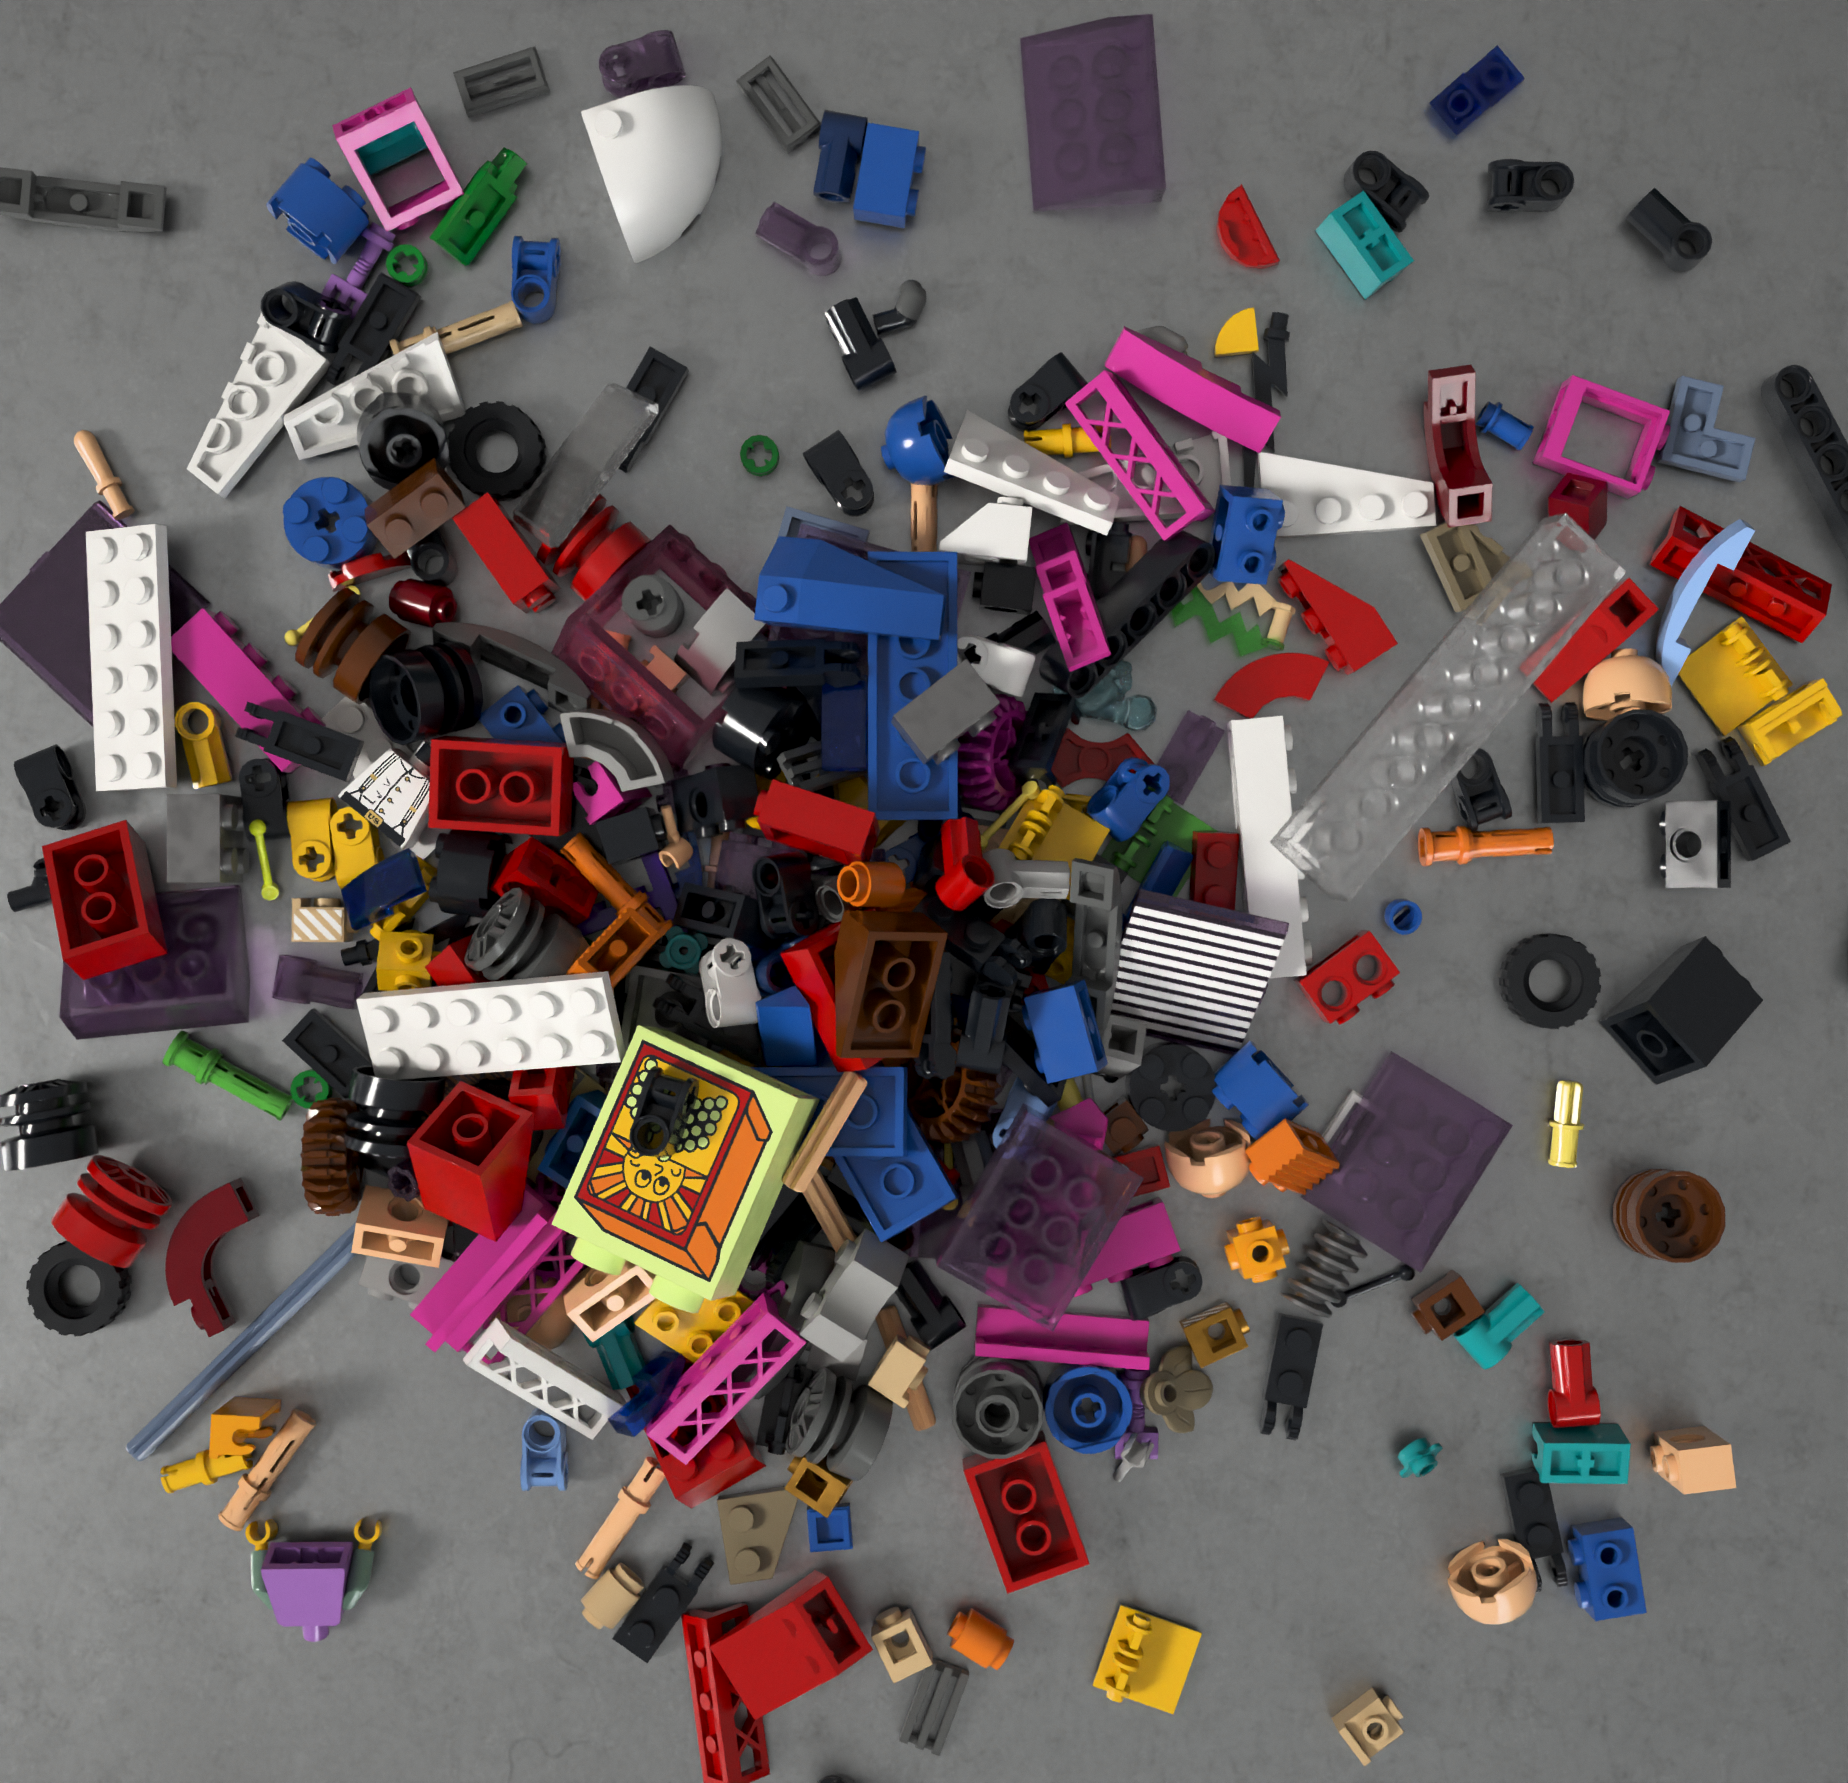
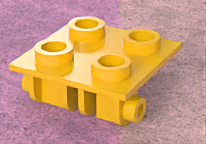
M1740 616L1688 655L1678 674L1723 736L1727 735L1772 700L1777 701L1789 692L1788 688L1793 685L1743 616Z
M1050 785L1048 789L1041 790L1037 798L1033 800L1028 799L1024 803L998 849H1007L1013 852L1017 860L1068 861L1070 869L1069 885L1071 886L1072 860L1079 858L1093 861L1110 829L1065 804L1062 799L1065 795L1063 790L1057 786ZM1069 890L1068 895H1067V898H1066V899L1069 900V901H1070V890Z
M737 1290L734 1296L712 1301L705 1298L699 1312L690 1313L672 1307L655 1298L636 1319L634 1324L695 1363L755 1301Z
M1121 1604L1092 1686L1107 1691L1106 1697L1115 1702L1121 1703L1125 1697L1174 1714L1202 1632Z

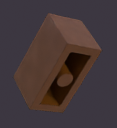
M433 458L364 509L366 525L395 559L463 510L465 503L462 491L438 461Z

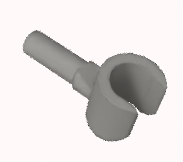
M1132 1433L1121 1452L1123 1462L1114 1472V1480L1122 1481L1133 1467H1144L1154 1448V1444L1151 1442L1149 1446L1142 1445L1136 1441L1138 1434Z

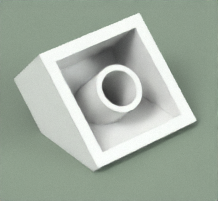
M998 497L997 503H987L940 541L939 552H957V564L984 566L986 561L1025 566L1033 507L1023 506L1024 501L1022 499Z

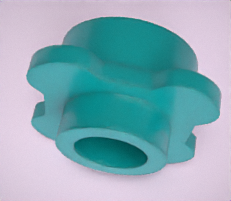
M679 926L671 927L666 932L668 940L666 949L659 956L661 965L665 968L675 967L677 969H684L687 973H698L702 950L708 946L707 937L702 933L693 935L683 932ZM685 946L688 952L687 954H681L679 949Z
M1420 1438L1407 1445L1398 1455V1459L1404 1466L1399 1475L1402 1478H1407L1414 1473L1416 1477H1422L1431 1472L1438 1464L1435 1457L1443 1449L1441 1444L1436 1443L1431 1446L1426 1438Z

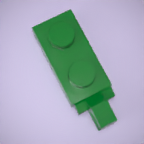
M503 147L492 162L487 160L477 170L463 190L464 195L457 198L429 238L464 266L469 265L517 199L514 192L518 185L514 181L527 163L515 152Z

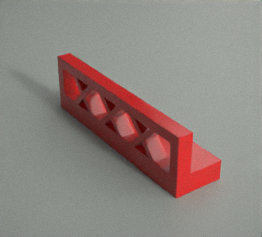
M1679 506L1673 514L1669 533L1652 555L1650 565L1679 580L1686 567L1698 552L1724 528ZM1683 526H1686L1695 531L1700 538L1683 530ZM1749 541L1734 570L1717 564L1703 593L1803 643L1827 615L1832 584ZM1762 566L1771 570L1776 577L1766 573ZM1800 586L1815 593L1816 598L1805 593Z
M738 1603L713 1613L693 1609L681 1615L704 1783H750L770 1775L763 1717L754 1720L747 1709L748 1717L742 1729L739 1730L735 1727L734 1715L743 1701L735 1688L729 1684L727 1675L709 1648L711 1643L723 1636L722 1622L735 1618L737 1626L749 1617L748 1605ZM746 1745H748L753 1751L754 1767L741 1772L740 1757Z

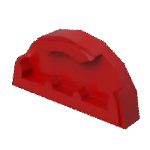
M1241 184L1228 194L1218 213L1216 230L1220 244L1231 259L1245 267L1264 269L1278 265L1280 259Z
M407 550L395 559L391 554L383 557L381 552L343 564L342 570L330 571L328 577L332 590L335 592L349 585L354 586L411 568V559Z

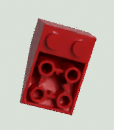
M681 1354L651 1370L646 1379L626 1388L645 1432L644 1414L694 1364ZM709 1395L701 1403L702 1413L720 1412L727 1405V1395ZM739 1412L686 1465L647 1436L675 1499L691 1509L766 1467L750 1430ZM697 1425L678 1426L669 1436L685 1447L697 1435Z
M814 1570L709 1645V1648L754 1720L833 1679L873 1650L829 1577L817 1570Z

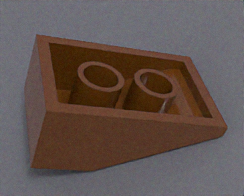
M844 910L834 952L836 1055L840 1058L919 1057L948 935L944 929L922 912Z

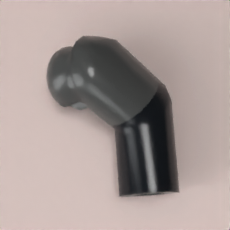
M907 280L901 284L899 288L901 294L894 309L872 315L878 336L909 328L917 322L926 304V291L918 281Z

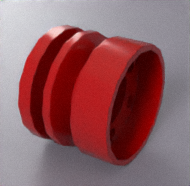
M591 492L588 495L595 499L591 505L582 500L576 503L587 510L582 517L570 508L565 511L578 521L574 528L560 518L556 521V523L570 532L566 539L550 529L539 547L536 557L546 566L555 563L552 572L559 578L569 574L576 568L579 569L572 580L570 588L594 609L609 599L628 580L651 550L653 542L631 521L612 531L611 529L619 515L618 509L613 505L604 509L607 500L600 493Z
M95 1155L87 1165L89 1173L81 1174L77 1180V1185L85 1195L78 1193L67 1194L53 1215L51 1223L60 1235L86 1254L112 1266L121 1268L131 1267L147 1243V1237L140 1228L156 1229L160 1224V1217L158 1215L167 1214L172 1206V1199L157 1183L136 1168L107 1156Z

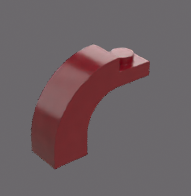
M1471 364L1428 371V401L1424 402L1426 449L1436 499L1448 528L1492 521L1493 483L1483 466L1477 443L1475 427L1476 372Z
M241 1178L211 1191L196 1201L179 1220L167 1249L165 1274L173 1305L176 1306L190 1299L193 1304L191 1307L192 1317L201 1330L205 1329L208 1337L220 1333L236 1323L214 1277L213 1258L216 1248L222 1238L232 1229L260 1216Z

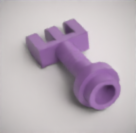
M372 222L369 229L365 228L360 234L368 240L346 281L332 274L321 293L327 297L335 298L337 293L340 292L338 301H341L348 307H350L352 301H355L356 303L352 308V315L350 317L351 320H353L367 296V293L361 289L367 280V276H369V272H371V268L374 267L373 264L376 263L383 249L390 252L395 247L392 242L396 235L390 231L386 232L383 227Z
M1150 1367L1149 1370L1124 1368V1372L1120 1374L1128 1388L1133 1412L1129 1426L1114 1446L1115 1459H1122L1121 1452L1124 1449V1443H1127L1132 1433L1138 1434L1136 1441L1140 1444L1148 1443L1149 1446L1152 1442L1154 1448L1149 1455V1459H1158L1159 1432L1157 1427H1145V1408L1140 1399L1141 1384L1146 1377L1152 1374L1150 1373Z

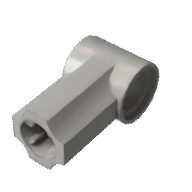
M1001 848L992 849L982 855L990 864L995 876L994 884L983 893L987 905L1001 909L1017 904L1022 898H1067L1070 890L1068 861L1017 860L1013 852Z

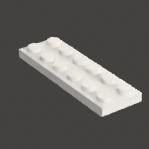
M149 524L86 532L96 791L109 792L177 787L167 526Z
M608 971L363 993L356 999L375 1077L402 1080L621 1062L626 1054Z

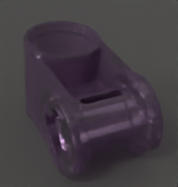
M669 30L654 31L641 38L612 45L606 48L599 58V70L602 75L603 86L609 94L618 98L654 88L668 87L682 81L686 76L674 34ZM622 67L625 75L617 76L614 69Z

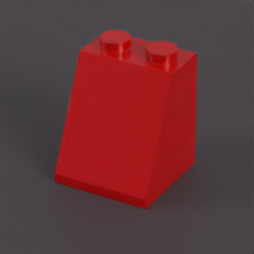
M459 1081L407 1141L424 1209L497 1242L522 1211L535 1119L533 1112Z

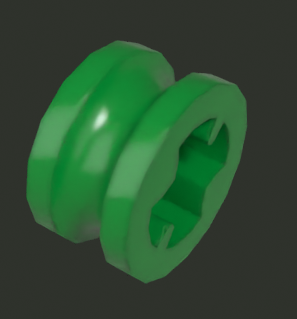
M401 244L389 252L386 259V268L394 280L406 287L413 288L420 285L426 279L428 263L416 247L410 244ZM403 257H407L410 261L418 260V264H413L416 271L412 275L408 276L404 271L397 273V268H402L399 261Z
M755 435L745 440L741 446V462L747 472L753 476L763 477L775 471L779 464L780 456L778 448L772 439L763 435ZM757 445H763L767 453H772L770 462L765 459L766 465L762 467H756L754 459H748L750 450L755 453L754 447Z
M313 1069L299 1073L293 1079L290 1093L297 1105L309 1109L313 1102L331 1098L334 1088ZM309 1077L316 1078L314 1084L320 1082L322 1085V1092L315 1095V1100H310V1094L304 1095L302 1091V1086L309 1083Z

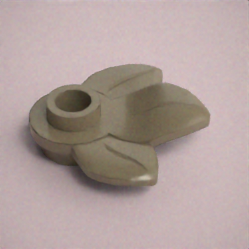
M1186 1345L1176 1346L1164 1353L1160 1361L1159 1370L1146 1377L1140 1387V1399L1144 1407L1156 1415H1162L1167 1427L1176 1433H1188L1194 1430L1195 1417L1193 1411L1204 1407L1210 1401L1213 1393V1384L1210 1378L1201 1371L1192 1370V1350L1190 1346Z

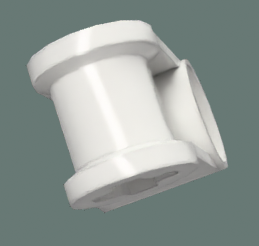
M970 634L957 640V665L965 660V657L959 654V649H966L972 643L976 645L975 653L981 656V661H974L971 665L986 685L1015 696L1023 697L1037 657L1036 654L1006 643H997L978 635Z
M732 938L723 939L714 946L713 950L707 952L699 963V973L705 995L708 1021L713 1028L758 1023L755 1002L762 999L756 985L749 948L742 941Z

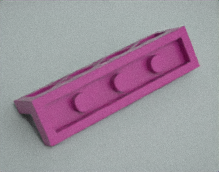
M1104 370L1065 402L1067 408L1165 542H1168L1193 521L1203 522L1216 512L1116 374ZM1097 391L1100 392L1107 402L1104 421L1089 419L1080 407L1082 403ZM1113 413H1115L1121 423L1112 422ZM1095 426H1103L1102 436ZM1111 427L1126 429L1131 435L1129 455L1114 454L1109 447ZM1138 447L1147 458L1137 457ZM1119 460L1128 461L1127 471ZM1136 462L1150 463L1157 471L1154 490L1141 489L1134 482ZM1163 481L1171 492L1162 491ZM1144 494L1153 495L1152 505ZM1161 496L1176 498L1187 512L1169 527L1166 526L1159 516Z
M528 1184L525 1185L522 1211L498 1241L495 1242L478 1234L410 1314V1316L433 1334L425 1344L433 1352H436L448 1336L557 1211L554 1206Z
M557 1211L445 1340L457 1352L465 1351L468 1353L474 1346L473 1342L484 1329L490 1326V1322L499 1312L503 1322L511 1327H519L517 1330L526 1335L583 1269L585 1264L578 1260L575 1261L568 1271L566 1269V1260L575 1258L565 1253L564 1236L568 1232L551 1225ZM558 1244L559 1256H548ZM559 1260L560 1280L557 1284L550 1288H537L536 1269L545 1261ZM529 1278L530 1289L519 1290ZM548 1293L538 1304L537 1294ZM530 1294L531 1314L525 1321L508 1322V1301L514 1295ZM498 1351L492 1359L485 1354L481 1360L491 1364L505 1360L506 1356Z
M763 1292L644 1414L647 1436L686 1465L806 1344V1339L799 1336V1331L779 1316L777 1303ZM774 1329L790 1340L780 1351L762 1352V1341ZM757 1363V1374L751 1381L732 1383V1371L738 1365ZM732 1393H738V1394L732 1399ZM727 1394V1405L720 1412L702 1413L701 1403L709 1395ZM697 1425V1435L685 1447L669 1436L678 1426Z
M978 1304L974 1342L975 1356L1149 1370L1150 1356L1147 1352L1149 1319L1144 1318L1132 1321L1127 1316L1043 1309L1028 1313L1027 1308L1018 1311L1017 1307Z

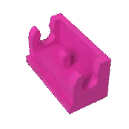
M597 761L588 766L592 779L598 784L596 794L593 796L589 795L585 791L584 785L580 782L573 783L574 794L588 814L585 819L589 825L596 824L595 822L633 811L652 797L647 787L622 792L615 775Z

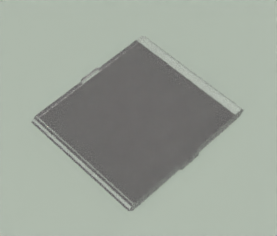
M616 383L607 384L568 438L565 439L539 478L536 479L533 486L513 510V520L549 548L559 547L659 413L658 403Z

